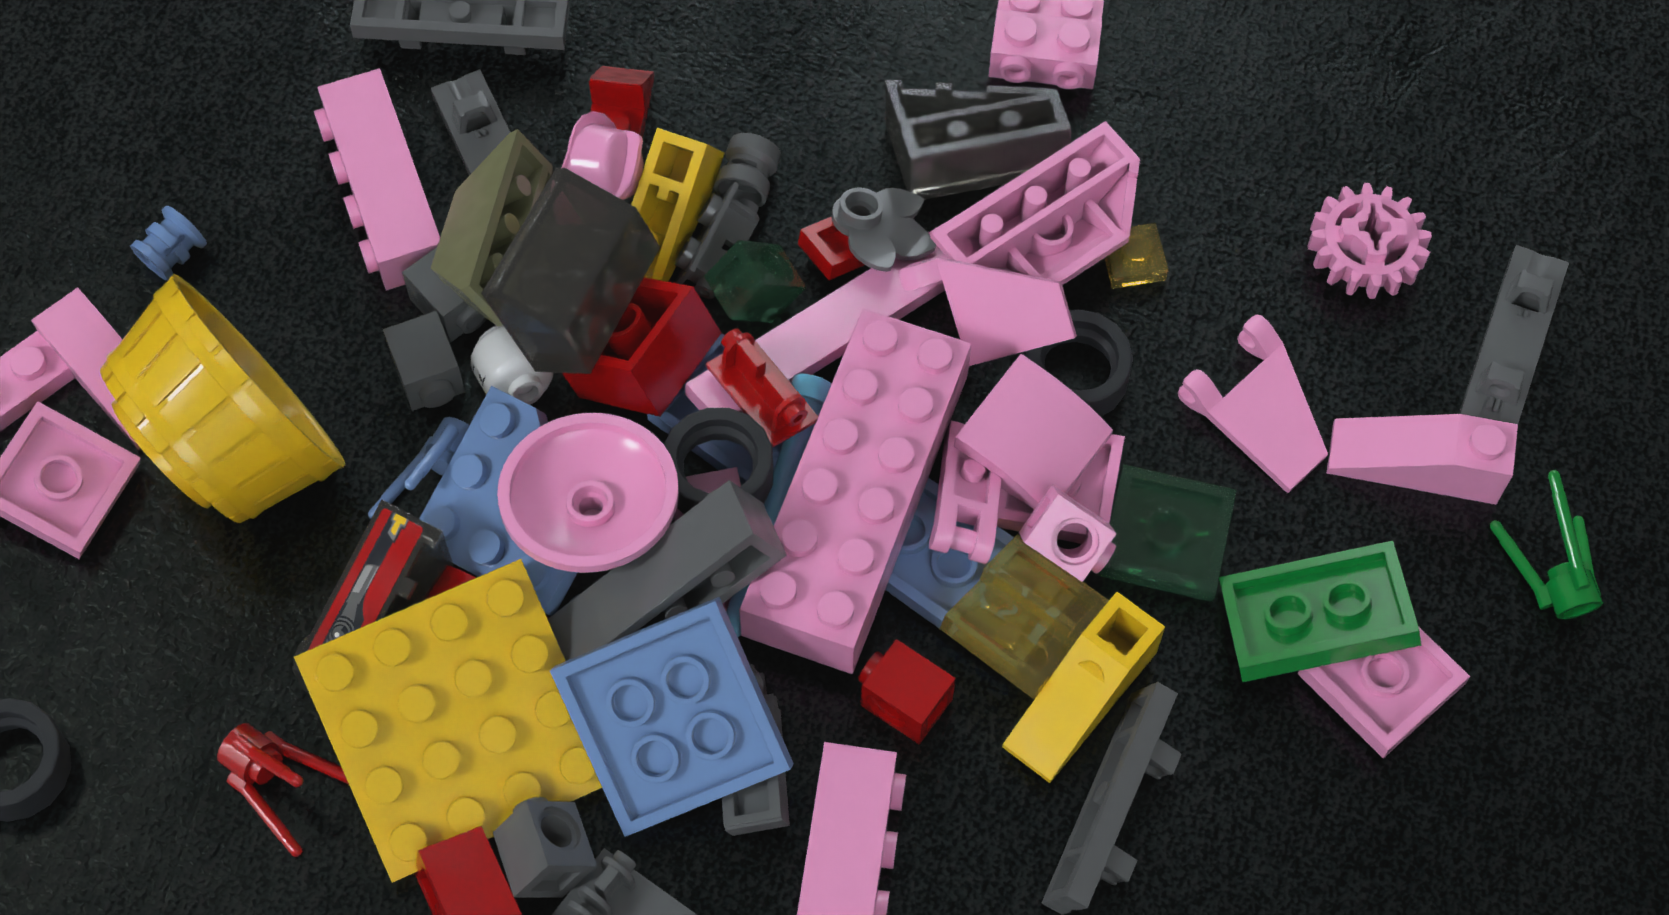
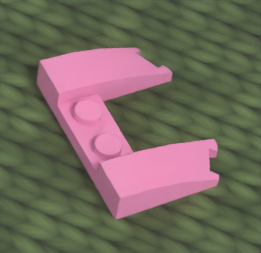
M77 287L33 318L31 321L37 331L0 357V431L33 409L37 401L41 403L70 381L76 379L136 449L139 450L138 444L114 413L111 403L115 398L110 393L100 374V368L107 360L106 356L119 345L122 338Z

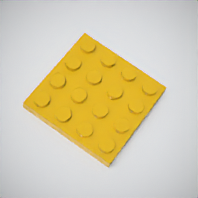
M521 559L294 656L392 883L418 871L416 860L418 850L480 826H482L487 839L494 837L493 832L513 813L514 807L524 800L544 797L548 801L571 802L602 788L550 673L554 666L565 662V658Z

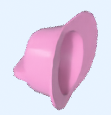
M592 111L584 114L574 125L552 199L553 218L558 231L563 234L565 230L577 227L575 241L579 242L586 227L598 230L606 220L613 205L634 195L643 171L642 136L633 131L617 129L614 122L603 113Z

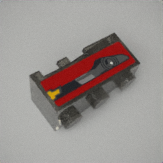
M381 499L314 628L302 640L294 656L424 601L447 565L454 567L443 531ZM294 659L292 670L302 690L309 693Z

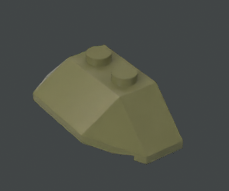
M518 129L510 132L456 189L430 269L466 304L496 326L530 329L537 326L559 247V233L553 218V195L549 184L554 182L553 166Z

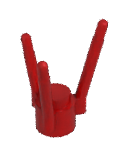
M243 723L235 727L223 740L217 753V761L231 771L227 778V783L246 798L292 856L298 857L302 853L301 846L253 786L254 781L262 785L276 775L292 786L300 787L303 784V778L282 763V755L349 784L340 765L294 746L281 739L272 731L262 734L249 723Z

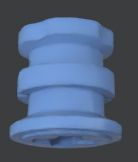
M165 206L162 209L165 219L160 224L153 222L145 230L148 236L143 241L135 240L130 247L134 254L150 270L162 279L168 280L173 274L171 268L176 263L184 264L191 257L188 251L193 246L203 248L207 242L199 230L187 218L172 207Z

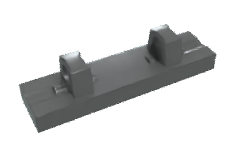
M354 0L350 28L353 38L398 40L400 47L407 49H421L422 42L503 46L505 54L526 55V48L565 49L570 4L569 0ZM504 14H506L507 25H503Z
M481 70L466 74L457 80L431 87L435 105L469 176L510 133Z
M1518 245L1515 246L1510 256L1459 414L1513 424L1519 423L1569 262L1544 256Z
M1156 682L1131 693L1042 900V904L1061 915L1070 913L1071 910L1088 908L1100 879L1111 885H1117V883L1130 880L1137 859L1115 846L1116 839L1144 773L1156 779L1172 775L1181 757L1179 751L1159 739L1178 693L1163 684Z

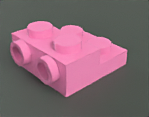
M999 0L988 77L1003 78L1013 83L1028 81L1053 84L1064 89H1093L1099 54L1104 0Z

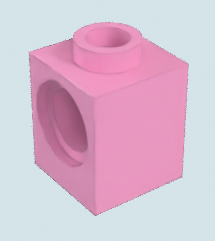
M1053 485L1019 531L1025 544L1081 582L1084 581L1090 571L1095 574L1099 573L1108 563L1116 548V545L1111 541L1117 533L1111 525ZM1070 523H1079L1086 526L1087 535L1079 547L1064 549L1057 545L1058 533L1064 526Z

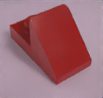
M601 66L590 77L589 81L592 100L590 112L595 111L605 114L614 122L617 129L633 131L642 136L643 139L654 82V72Z

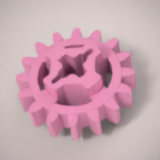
M1364 183L1361 193L1355 195L1348 186H1345L1341 189L1338 201L1328 196L1324 200L1321 212L1315 213L1310 228L1312 234L1308 242V249L1317 251L1313 265L1315 269L1326 267L1331 269L1327 279V283L1330 285L1337 283L1341 279L1348 282L1346 287V294L1352 296L1358 286L1366 287L1369 299H1375L1379 288L1383 286L1392 296L1396 295L1402 282L1408 285H1412L1415 282L1419 270L1424 268L1430 251L1427 250L1432 234L1430 231L1421 230L1426 218L1423 212L1414 214L1408 212L1412 201L1409 197H1405L1399 202L1392 200L1391 187L1387 186L1381 195L1373 194L1370 183Z

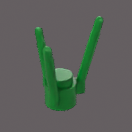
M1552 470L1549 472L1548 478L1569 562L1559 564L1548 570L1547 574L1550 580L1546 585L1502 524L1494 520L1490 523V528L1534 591L1540 610L1553 607L1558 619H1570L1598 609L1602 606L1603 602L1594 576L1584 519L1582 516H1575L1572 521L1560 473Z

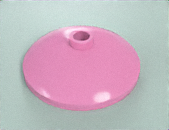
M581 413L550 421L527 435L514 448L503 466L498 482L497 496L505 529L522 551L549 567L569 572L586 573L617 568L637 559L650 550L663 537L674 518L678 504L679 487L677 471L670 453L664 444L648 429L636 422L616 415ZM590 509L601 511L594 516L583 515L584 512Z

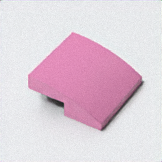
M1020 354L955 436L954 447L1002 478L1001 489L1035 510L1052 485L1065 494L1069 492L1110 438L1113 429L1072 390L1039 365Z

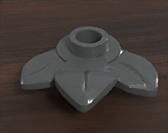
M852 188L844 192L834 203L831 215L834 226L841 233L848 236L851 253L870 268L888 272L893 268L895 258L905 261L918 260L933 253L936 248V244L930 238L929 233L913 219L921 210L924 198L917 194L897 188H885L877 193L866 188Z

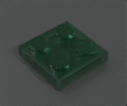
M1123 464L1110 521L1111 527L1117 533L1111 541L1116 545L1112 557L1099 572L1098 576L1213 602L1217 590L1236 490Z

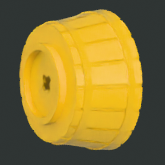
M172 274L165 285L154 293L152 302L119 345L106 356L107 360L100 368L101 377L115 398L111 403L114 413L144 453L194 502L207 509L213 506L236 523H242L249 518L255 519L267 508L318 480L324 481L334 471L345 466L342 455L330 437L277 372L201 293L176 274Z

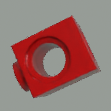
M896 639L885 655L879 651L875 652L864 666L859 676V681L863 683L861 706L920 745L952 701L956 678Z

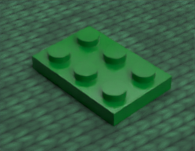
M1393 541L1219 577L1242 682L1421 646L1419 627Z

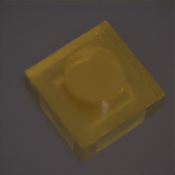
M1156 223L1132 226L1128 243L1105 257L1112 289L1166 280L1168 266Z

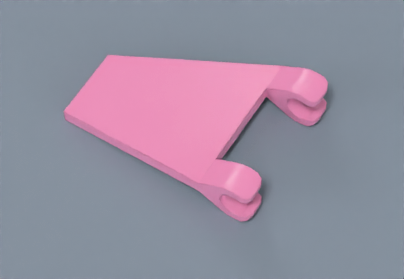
M941 257L912 263L899 271L901 285L907 291L943 281L959 338L962 341L972 343L969 366L1066 341L1077 336L1060 281Z
M1255 315L1244 324L1243 331L1240 332L1237 339L1238 343L1247 352L1264 361L1224 398L1204 372L1194 370L1184 378L1183 385L1178 391V397L1189 408L1206 416L1284 491L1289 493L1327 457L1328 452L1283 342L1272 325L1263 316Z

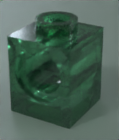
M738 240L704 275L727 316L732 320L772 323L806 289L805 284L781 245Z

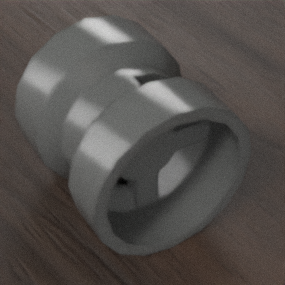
M752 133L733 135L725 152L728 163L722 166L718 172L714 183L715 191L721 196L734 182H737L740 185L733 198L738 201L742 198L749 199L758 207H762L770 191L768 177L777 171L781 152L773 142L760 135Z

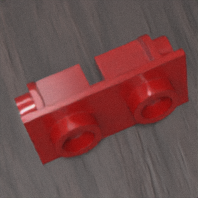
M733 329L723 337L721 341L724 347L723 354L706 362V367L743 413L751 416L764 428L772 447L816 423L818 415L750 333H742L739 329Z

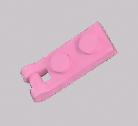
M951 420L944 438L934 525L930 535L929 549L945 554L948 553L949 549L968 553L969 560L986 565L991 557L995 543L1001 477L954 447L955 436L965 424ZM956 521L972 525L974 530L956 526Z

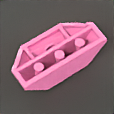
M1105 121L931 231L930 238L948 259L1060 281L1064 285L1128 243L1140 158Z

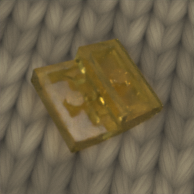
M1017 534L984 567L979 581L944 616L940 629L1031 698L1035 699L1079 636L1109 600L1025 544L1021 536Z

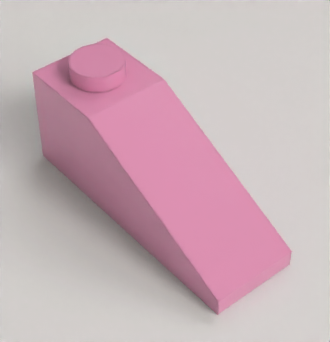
M1464 414L1335 419L1326 473L1496 505L1513 476L1518 424Z

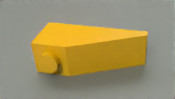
M660 128L656 129L610 271L669 281L676 268L674 262L685 242L692 236L698 224V215L711 196L725 152L708 144Z

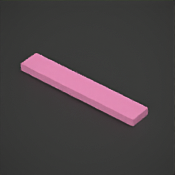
M936 245L933 253L918 260L905 261L895 258L891 271L884 272L871 268L755 341L790 383H792L793 377L796 374L813 375L844 355L863 308L899 320L944 292L943 281L909 291L904 290L899 278V271L909 264L936 257L948 258ZM709 370L686 383L685 395L699 411L705 408H731L743 413Z

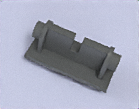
M734 182L721 196L712 193L697 218V221L704 225L697 239L692 236L688 238L674 262V265L681 268L674 283L683 284L688 279L696 284L694 289L697 294L707 299H713L716 293L724 291L739 260L736 256L722 249L723 245L725 244L741 253L759 222V216L757 215L759 208L753 201L745 198L738 201L733 198L740 185L737 182Z

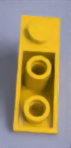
M1116 592L1079 636L1007 737L1002 747L1047 782L1051 783L1156 655L1165 626L1123 595Z

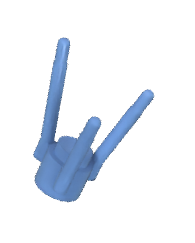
M444 418L434 435L428 438L420 453L369 510V517L377 519L381 511L391 505L405 488L413 490L430 469L443 476L470 425L456 418ZM443 557L440 558V561L443 565H449L451 563Z

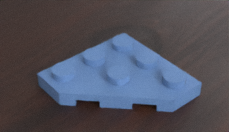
M491 386L417 522V525L423 529L417 544L477 577L521 559L544 613L552 616L560 607L578 572H569L549 567L522 551L505 529L497 496L500 474L508 456L527 435L548 423L547 416L537 408Z

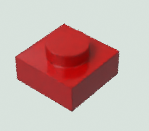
M832 217L801 229L798 245L828 280H832L865 265L851 253L848 236L841 233L834 226Z

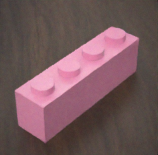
M379 68L319 86L318 91L324 108L314 110V114L323 141L335 140L338 151L328 155L338 185L347 182L350 184L353 195L343 197L353 229L362 226L365 228L368 239L358 243L368 273L379 271L387 291L406 285L402 272L438 246L440 236Z
M824 742L797 915H887L890 891L878 890L881 868L893 869L898 832L887 831L890 809L902 810L906 774L895 773L897 752Z

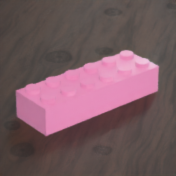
M864 308L862 309L774 524L776 533L787 556L750 583L739 609L741 636L853 674L967 379L972 343Z

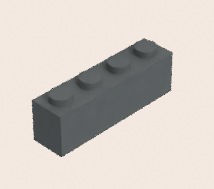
M728 480L718 489L710 492L704 500L670 524L663 537L650 550L625 565L613 568L585 591L573 597L568 604L549 617L548 621L565 661H568L717 597H720L723 604L787 556L763 502Z

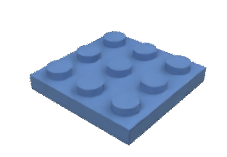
M720 597L560 663L550 670L624 837L786 772L794 764Z

